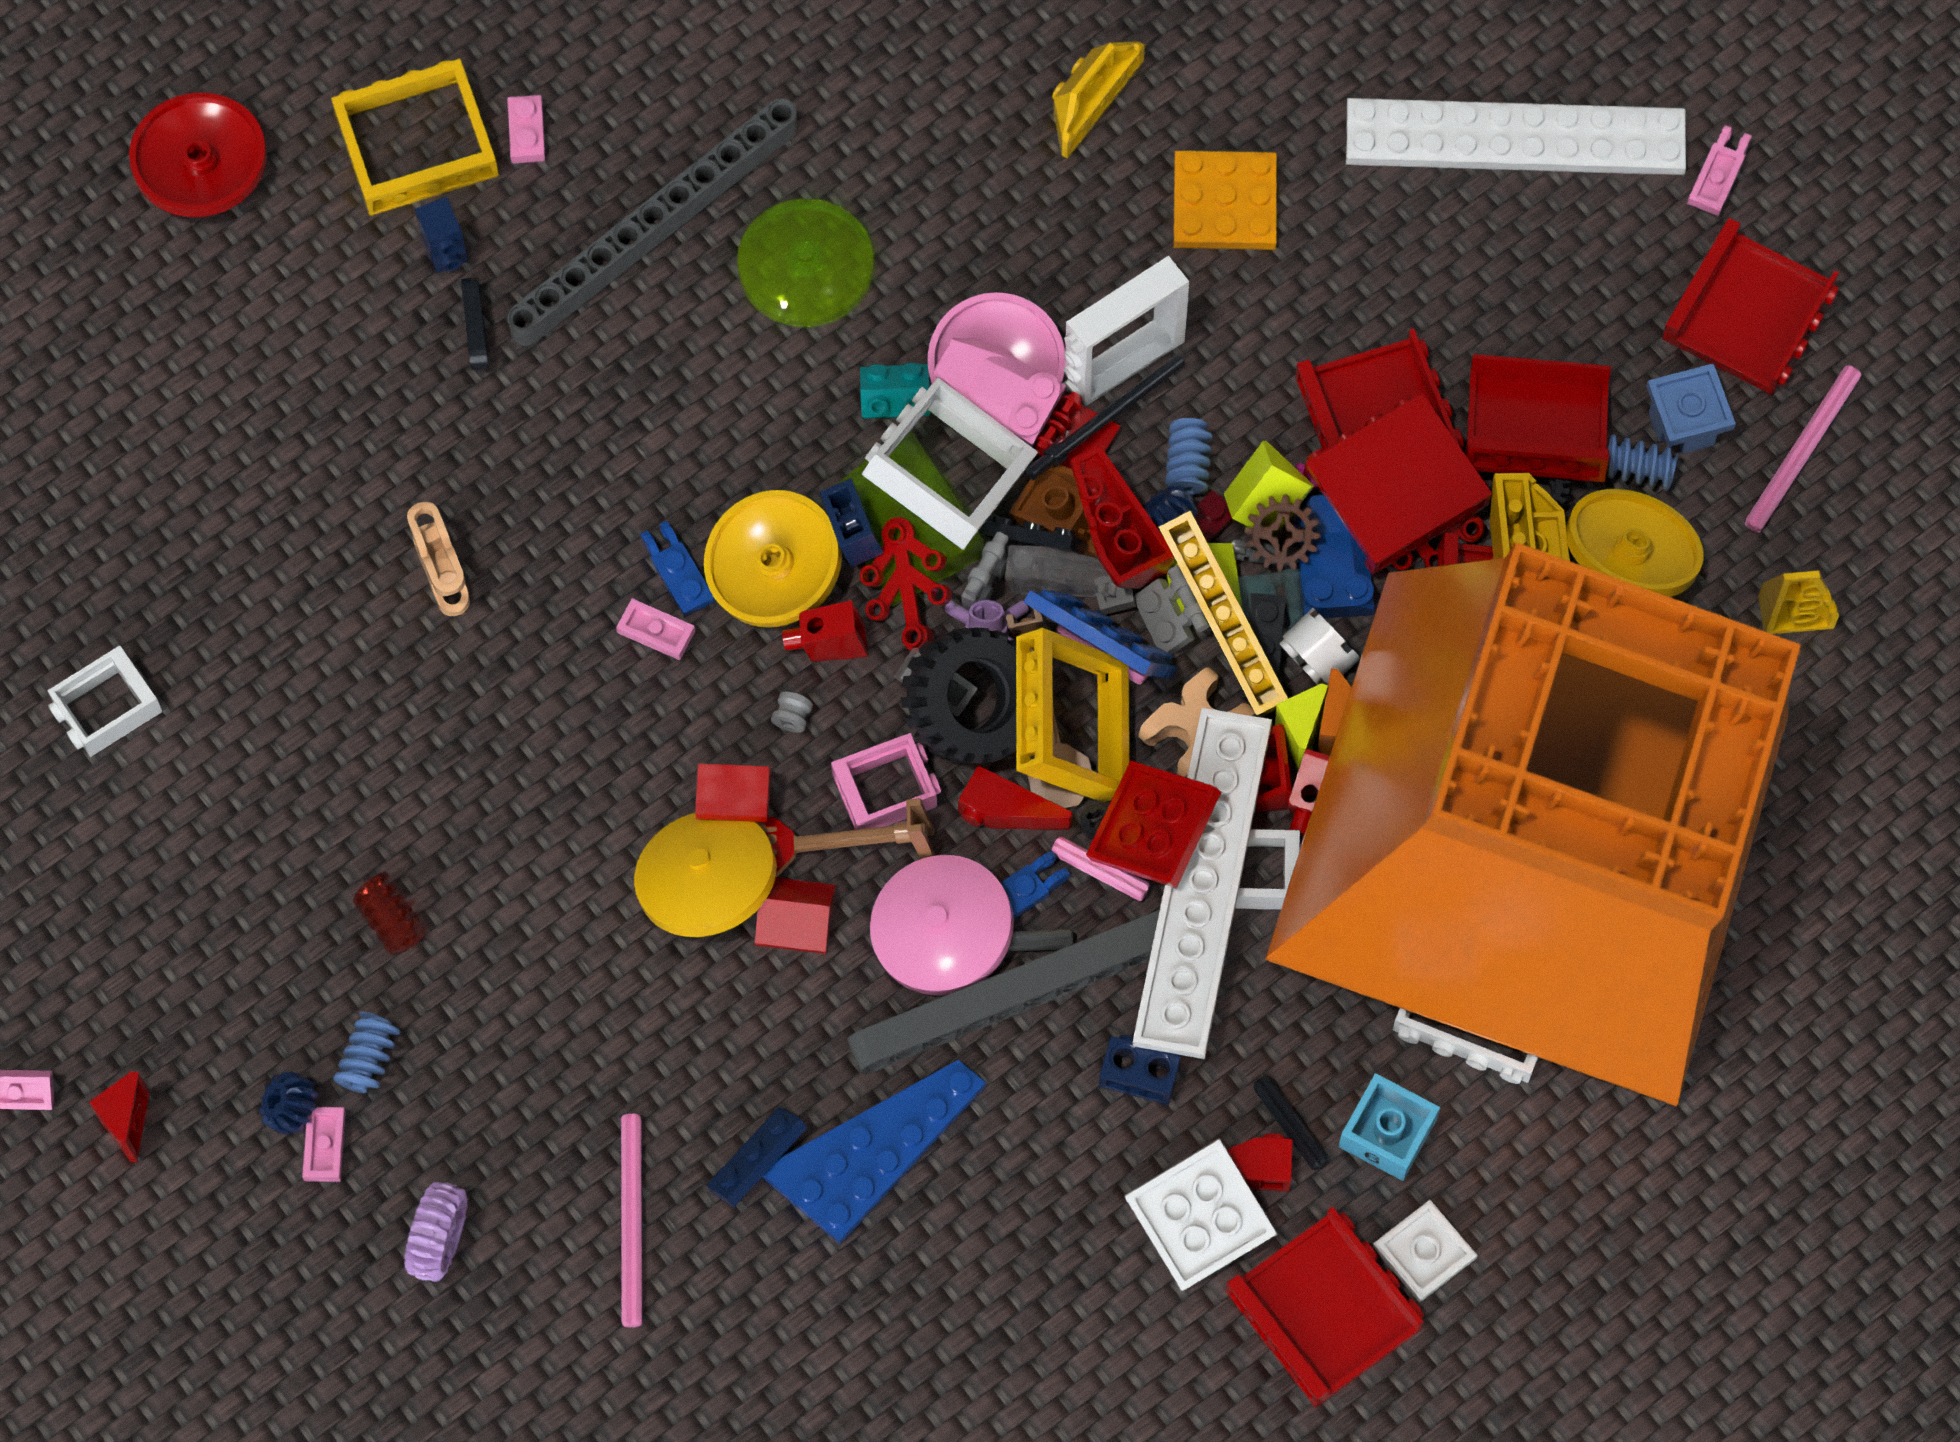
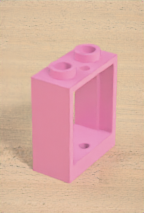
M911 733L831 762L832 776L855 830L885 827L907 818L906 801L868 815L852 777L905 756L922 795L912 799L921 798L926 811L937 807V794L941 793L939 783L934 773L928 775L924 766L928 759L923 745L920 743L915 744Z

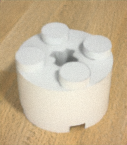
M1314 608L1282 636L1283 640L1279 643L1299 666L1303 662L1307 663L1302 669L1317 685L1321 683L1328 685L1331 668L1338 669L1344 676L1361 659Z

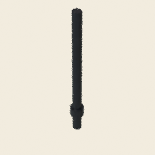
M1177 354L1062 442H1055L1045 449L1043 456L1025 469L1028 477L1035 480L1050 467L1056 468L1067 460V454L1185 365L1182 357Z

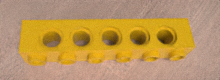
M1188 511L1160 526L1159 529L1256 716L1263 717L1275 711L1276 704L1287 700L1288 697L1191 511Z

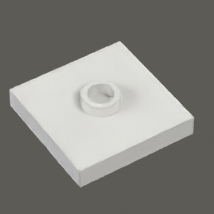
M1431 1200L1427 1201L1373 1243V1248L1419 1303L1477 1258V1254Z

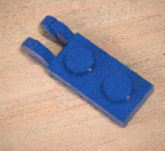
M664 521L659 526L662 536L670 546L669 548L659 552L653 536L648 531L641 533L640 536L651 556L654 568L685 618L714 603L715 598L682 541H678L669 523Z
M1053 851L1047 852L1036 859L1030 866L1029 864L1001 882L1010 900L1014 920L1049 897L1050 892L1066 882L1071 874L1066 868L1056 871L1044 883L1037 876L1046 868L1051 867L1058 857Z

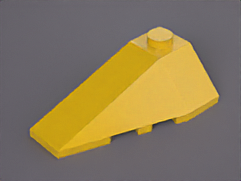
M1819 571L1781 574L1763 582L1758 595L1763 629L1770 634L1834 629L1839 617L1838 608Z

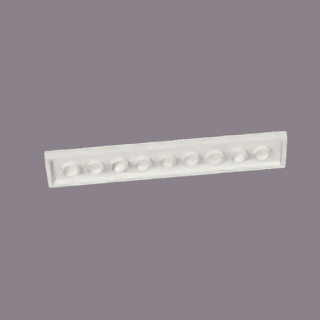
M1347 98L1346 165L1684 175L1686 170L1685 109Z
M1201 708L1187 778L1213 785L1221 791V794L1178 887L1174 888L1168 885L1164 887L1133 1037L1134 1047L1205 1059L1270 738L1272 719Z

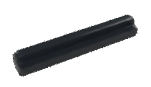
M1266 1075L1258 1079L1254 1083V1091L1289 1139H1292V1143L1310 1168L1317 1170L1328 1162V1155L1272 1078Z

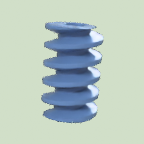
M1180 418L1174 420L1170 424L1169 429L1171 435L1168 441L1170 448L1167 454L1169 461L1166 466L1168 473L1166 474L1165 483L1168 487L1181 485L1190 495L1208 492V485L1202 481L1209 479V472L1205 468L1210 466V459L1205 456L1211 454V447L1206 443L1212 441V434L1205 431L1208 428V423L1204 420Z
M1612 434L1610 436L1607 465L1609 479H1613L1617 472L1621 471L1622 482H1627L1630 476L1635 474L1636 485H1641L1645 477H1648L1650 488H1654L1658 481L1662 480L1663 491L1667 492L1669 490L1679 452L1675 458H1672L1671 448L1666 446L1662 454L1658 455V447L1654 443L1645 452L1644 442L1641 440L1638 441L1634 449H1631L1630 438L1627 437L1618 446L1616 435Z
M359 1012V1016L362 1019L354 1023V1029L357 1032L349 1036L348 1039L351 1046H347L343 1051L347 1059L339 1061L338 1067L342 1072H337L333 1080L348 1090L366 1094L368 1093V1087L379 1088L380 1083L372 1078L373 1074L384 1075L385 1070L377 1065L378 1061H390V1057L382 1051L383 1048H395V1043L387 1038L388 1035L398 1036L401 1031L393 1026L390 1021L368 1012Z

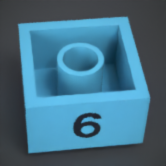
M1375 1073L1341 1134L1339 1148L1404 1181L1437 1121L1440 1107Z

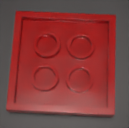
M1130 760L1085 856L1093 862L1177 888L1220 797L1221 791L1213 785Z

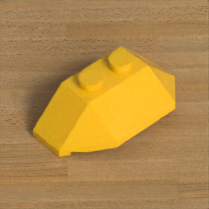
M1139 41L1111 42L1093 48L1085 58L1080 57L1071 71L1072 75L1067 82L1062 81L1058 84L1053 92L1052 99H1054V118L1062 156L1067 159L1144 62L1145 45Z
M1495 473L1493 476L1490 513L1493 558H1505L1517 542L1570 561L1565 514L1562 507L1547 491L1536 483V480L1530 473Z

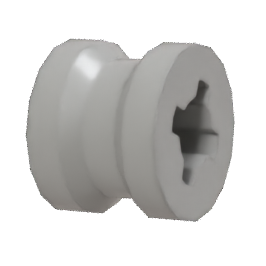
M781 692L778 697L779 708L773 712L771 722L786 731L803 732L806 727L805 716L811 712L813 703L800 694Z

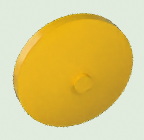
M1605 489L1590 493L1577 502L1566 524L1567 544L1579 565L1667 597L1676 596L1687 590L1695 581L1703 564V547L1698 534L1691 524L1666 503L1640 492L1625 489Z
M785 490L759 492L734 504L721 516L712 529L704 553L705 578L709 590L716 601L730 615L741 622L767 628L795 623L799 621V613L802 611L818 608L834 588L842 563V550L825 511L811 499Z
M692 813L662 828L645 846L635 868V892L645 914L661 929L685 937L715 935L741 924L762 906L771 892L775 881L776 857L767 835L757 823L695 819V813Z

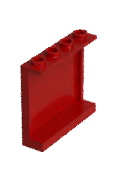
M1728 218L1666 323L1662 340L1710 364L1714 363V366L1772 395L1778 384L1784 387L1793 371V368L1789 366L1793 358L1800 359L1809 343V341L1805 340L1809 330L1815 333L1824 317V314L1820 312L1824 304L1831 306L1840 289V287L1835 285L1839 272L1834 270L1829 279L1739 234L1741 223Z
M1414 328L1409 330L1408 339L1315 367L1312 366L1310 359L1297 363L1295 379L1322 448L1325 450L1336 445V440L1344 433L1351 430L1354 433L1365 427V423L1371 417L1382 413L1384 416L1393 411L1395 404L1407 396L1415 398L1421 393L1424 394L1460 448L1464 447L1460 430L1458 428L1453 429L1449 419L1452 418L1450 404L1446 398H1441L1438 388H1440L1438 374L1434 368L1430 369L1426 359H1428L1429 355L1426 343L1423 339L1418 340Z
M1473 354L1469 378L1466 456L1476 471L1530 473L1532 476L1605 482L1609 460L1607 417L1608 384L1611 366Z
M1423 393L1415 398L1411 396L1403 398L1395 404L1393 411L1384 416L1382 413L1376 414L1358 432L1354 433L1351 430L1344 433L1336 440V445L1327 450L1320 448L1307 457L1303 472L1306 478L1309 476L1313 478L1366 555L1365 565L1372 575L1489 505L1492 496L1490 489Z
M1333 1206L1328 1209L1327 1216L1243 1277L1238 1274L1228 1281L1225 1291L1315 1408L1419 1333L1423 1325V1320L1421 1319L1423 1313L1416 1302L1411 1298L1405 1299L1398 1290L1401 1286L1394 1274L1388 1269L1386 1271L1382 1270L1375 1261L1378 1257L1367 1241L1360 1242L1353 1233L1355 1227L1349 1217L1343 1212L1338 1214Z

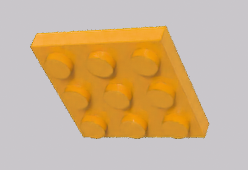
M1175 151L1174 248L1276 250V153Z

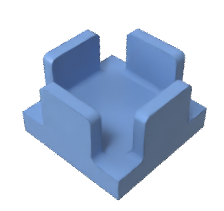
M1714 363L1648 380L1646 387L1651 398L1649 416L1659 442L1666 441L1668 447L1680 444L1681 453L1684 454L1711 447L1715 444L1718 434L1735 429L1736 423Z

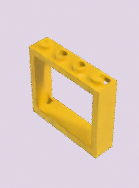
M461 59L441 61L434 67L420 71L412 70L401 77L388 81L379 80L371 84V86L358 90H346L338 96L331 98L369 216L499 176L496 159ZM457 83L481 152L371 186L348 116Z
M1045 628L1016 636V771L1102 803L1111 801L1129 764L1128 665L1108 653ZM1052 657L1097 675L1098 773L1053 756ZM1107 673H1108V682H1106V674H1107ZM1035 755V758L1030 760V756Z

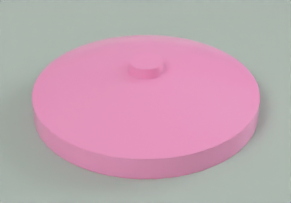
M985 293L960 302L941 319L929 344L928 374L931 385L937 379L933 372L952 338L968 339L974 337L1041 372L1052 374L1059 382H1063L1065 348L1058 328L1039 306L1013 294Z
M955 855L930 856L905 866L885 884L872 910L870 936L878 960L888 974L899 984L922 994L949 995L985 980L1000 965L1012 940L1014 927L1013 911L1010 900L999 880L981 864Z

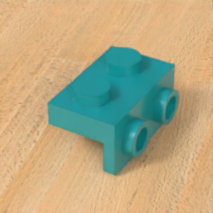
M907 363L892 366L874 364L868 367H860L862 417H898L908 403L914 407L916 404L912 402V399L920 388L923 387L926 390L930 388L928 364ZM927 410L923 416H929L931 412Z

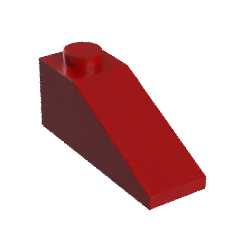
M979 765L958 799V813L961 814L963 820L974 826H980L981 824L989 829L1069 830L1072 826L1073 812Z
M1268 1133L1264 1134L1262 1138L1255 1137L1227 1149L1250 1190L1289 1192L1291 1184L1292 1139H1284V1136L1281 1134Z

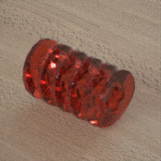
M382 872L369 879L358 889L354 895L353 903L356 908L361 909L362 917L369 920L368 924L371 930L377 931V939L384 943L383 946L386 952L390 954L399 953L416 945L425 936L427 930L426 928L414 930L419 925L420 919L418 917L407 919L413 911L412 907L407 905L399 908L404 902L405 897L403 894L391 896L397 890V886L395 883L384 886L390 876L388 872Z

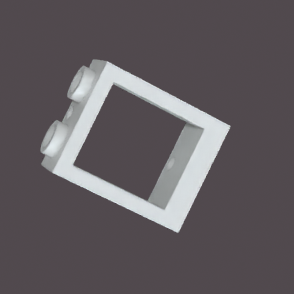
M120 645L47 690L53 701L48 705L52 714L59 723L64 720L67 722L71 730L66 733L77 750L84 747L90 757L162 712L157 698ZM119 673L140 704L88 736L67 704Z
M1251 829L1248 847H1284L1283 889L1239 888L1235 908L1281 909L1299 854L1300 830Z

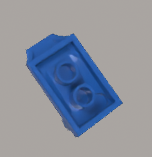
M1324 495L1308 497L1303 509L1308 506L1313 508L1308 516L1310 519L1319 518V524L1312 528L1314 531L1321 532V537L1311 540L1317 546L1316 552L1306 551L1309 558L1307 563L1298 558L1303 615L1312 608L1324 619L1374 615V587L1371 582V573L1365 565L1366 555ZM1298 516L1294 522L1297 526L1305 527L1303 520ZM1305 541L1296 542V547L1300 549Z

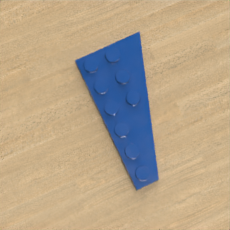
M957 1060L781 1157L762 1178L838 1244H841L986 1087V1082L960 1060Z

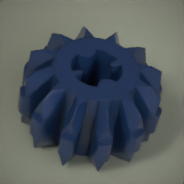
M1173 485L1165 490H1160L1158 494L1152 496L1147 503L1142 505L1159 531L1160 526L1188 511H1191L1194 517H1196L1198 512L1193 498L1181 485Z
M284 1071L281 1075L274 1074L271 1084H265V1093L260 1097L262 1106L258 1112L263 1115L262 1124L274 1129L275 1132L285 1135L287 1133L293 1135L295 1132H303L305 1123L312 1122V1111L317 1109L314 1106V1101L318 1097V1093L313 1091L314 1082L295 1072Z

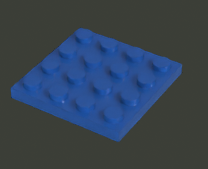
M1043 588L1042 592L1030 590L1023 602L1143 675L1172 679L1179 667L1170 662L1173 658L1171 654L1157 646L1152 647L1141 644L1144 638L1127 628L1122 629L1111 626L1114 620L1097 610L1094 612L1090 609L1082 608L1084 602L1069 593L1049 591Z

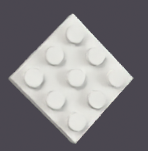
M1219 1138L1125 1194L1126 1200L1182 1291L1277 1234Z

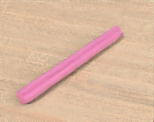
M1846 365L1747 516L1745 526L1756 533L1762 531L1859 381L1861 372L1851 365Z
M624 1114L621 1117L622 1324L624 1327L629 1328L642 1325L641 1117L639 1114Z

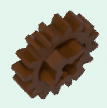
M1284 494L1281 502H1277L1272 495L1269 496V506L1266 507L1260 502L1256 505L1260 512L1259 515L1249 514L1248 519L1254 523V526L1245 527L1244 532L1253 535V538L1246 542V546H1256L1257 550L1253 554V558L1257 559L1264 556L1266 558L1264 567L1267 568L1273 561L1277 563L1278 571H1282L1284 563H1289L1292 570L1297 567L1296 560L1298 558L1305 563L1309 561L1306 554L1307 550L1316 552L1317 546L1311 540L1320 538L1321 532L1314 531L1312 527L1319 524V518H1309L1308 515L1313 508L1311 506L1305 509L1300 508L1301 498L1298 497L1294 503H1289L1288 494ZM1278 510L1277 518L1274 521L1261 524L1265 516ZM1291 511L1303 520L1305 527L1296 525L1290 518ZM1282 517H1285L1286 529L1291 531L1293 535H1287L1283 548H1281L1279 535L1273 533V530H1278L1282 523ZM1260 538L1268 539L1275 547V553L1267 550ZM1295 541H1305L1299 550L1287 555L1288 547Z

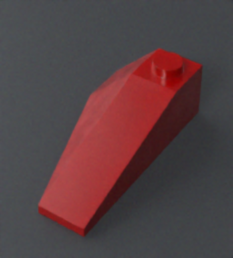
M1098 445L1072 458L1070 465L1098 561L1116 587L1139 589L1167 575V571L1174 561V556L1165 538L1102 447Z

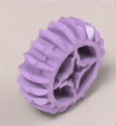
M433 1182L425 1190L420 1205L416 1209L406 1244L407 1250L404 1256V1264L408 1274L416 1276L415 1278L436 1282L447 1273L448 1267L452 1264V1259L456 1253L466 1219L468 1198L464 1189L447 1182Z

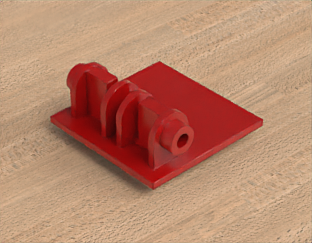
M1075 392L1065 396L1062 394L1032 447L1038 451V456L1042 457L1045 449L1055 442H1062L1098 414L1081 405L1082 397ZM1113 421L1109 422L1067 454V460L1060 465L1072 469L1070 465L1072 458L1098 445L1105 452L1121 426Z

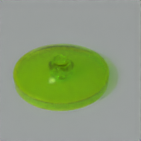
M795 199L782 202L767 209L750 224L739 245L737 266L739 280L745 295L761 313L782 324L797 327H813L838 320L860 303L872 281L874 256L872 244L866 230L851 213L827 201Z

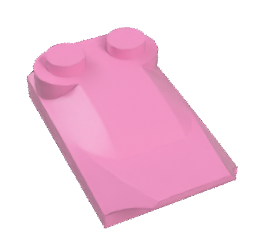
M976 337L968 339L952 338L933 372L936 378H940L1031 447L1034 446L1037 437L1042 432L1066 389V385L1059 382L1052 374L1041 372Z

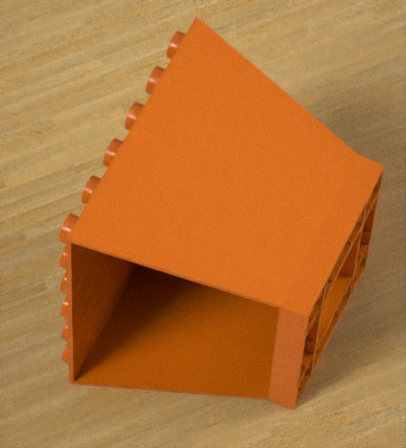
M1517 542L1505 558L1388 573L1265 960L1677 1106L1787 723L1788 689L1801 644Z

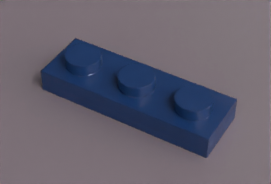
M779 1106L724 1167L717 1172L706 1185L713 1195L735 1207L805 1131L806 1125L800 1118Z

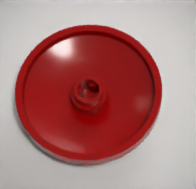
M200 92L173 97L152 109L137 126L129 149L131 171L135 183L142 194L158 208L171 214L185 217L211 216L227 211L241 203L252 193L261 180L267 159L263 132L252 113L233 99L218 94Z

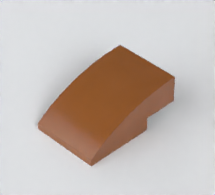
M1062 465L1056 468L1050 467L1035 480L1030 479L1009 511L1010 517L1021 525L1024 524V521L1043 525L1045 532L1054 533L1055 527L1075 531L1074 537L1085 541L1086 547L1084 556L1072 555L1104 569L1096 555L1072 469Z

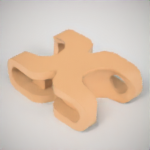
M431 502L417 503L409 509L407 519L419 559L441 612L447 616L460 615L470 606V597L465 585V577L460 562L452 547L438 508ZM421 514H429L434 518V523H428L418 527L416 521ZM460 592L461 599L457 604L445 602L443 596Z
M1210 667L1201 670L1183 686L1181 705L1173 702L1161 705L1142 724L1138 735L1149 746H1154L1167 737H1177L1184 741L1188 750L1179 759L1177 765V775L1183 777L1188 776L1201 708L1215 710L1209 705L1207 700L1216 690L1219 676ZM1241 703L1239 706L1228 711L1256 717L1253 708L1247 703Z

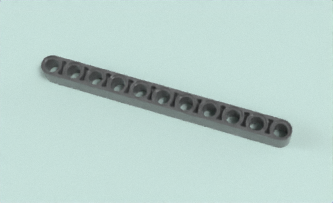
M783 98L770 102L514 305L507 316L513 341L523 346L532 345L791 140L798 130L795 105L788 99ZM781 117L789 119L786 122L775 121L776 119ZM757 137L763 139L761 142L757 143L750 141L751 139ZM728 158L738 159L736 162L733 163L725 162V160ZM703 178L712 179V181L709 183L699 182V180ZM678 198H683L687 200L686 202L681 204L673 202ZM651 219H660V220H661V221H660L659 223H657V224H649V223H647V222H648L649 220H651ZM626 239L635 240L630 245L622 244V241ZM603 259L610 261L606 265L600 266L595 264L597 261ZM574 280L583 281L579 286L569 285ZM548 301L558 302L552 307L544 306V303ZM521 322H531V325L525 328L517 326Z
M1160 910L855 1032L847 1039V1042L861 1074L876 1072L1148 962Z

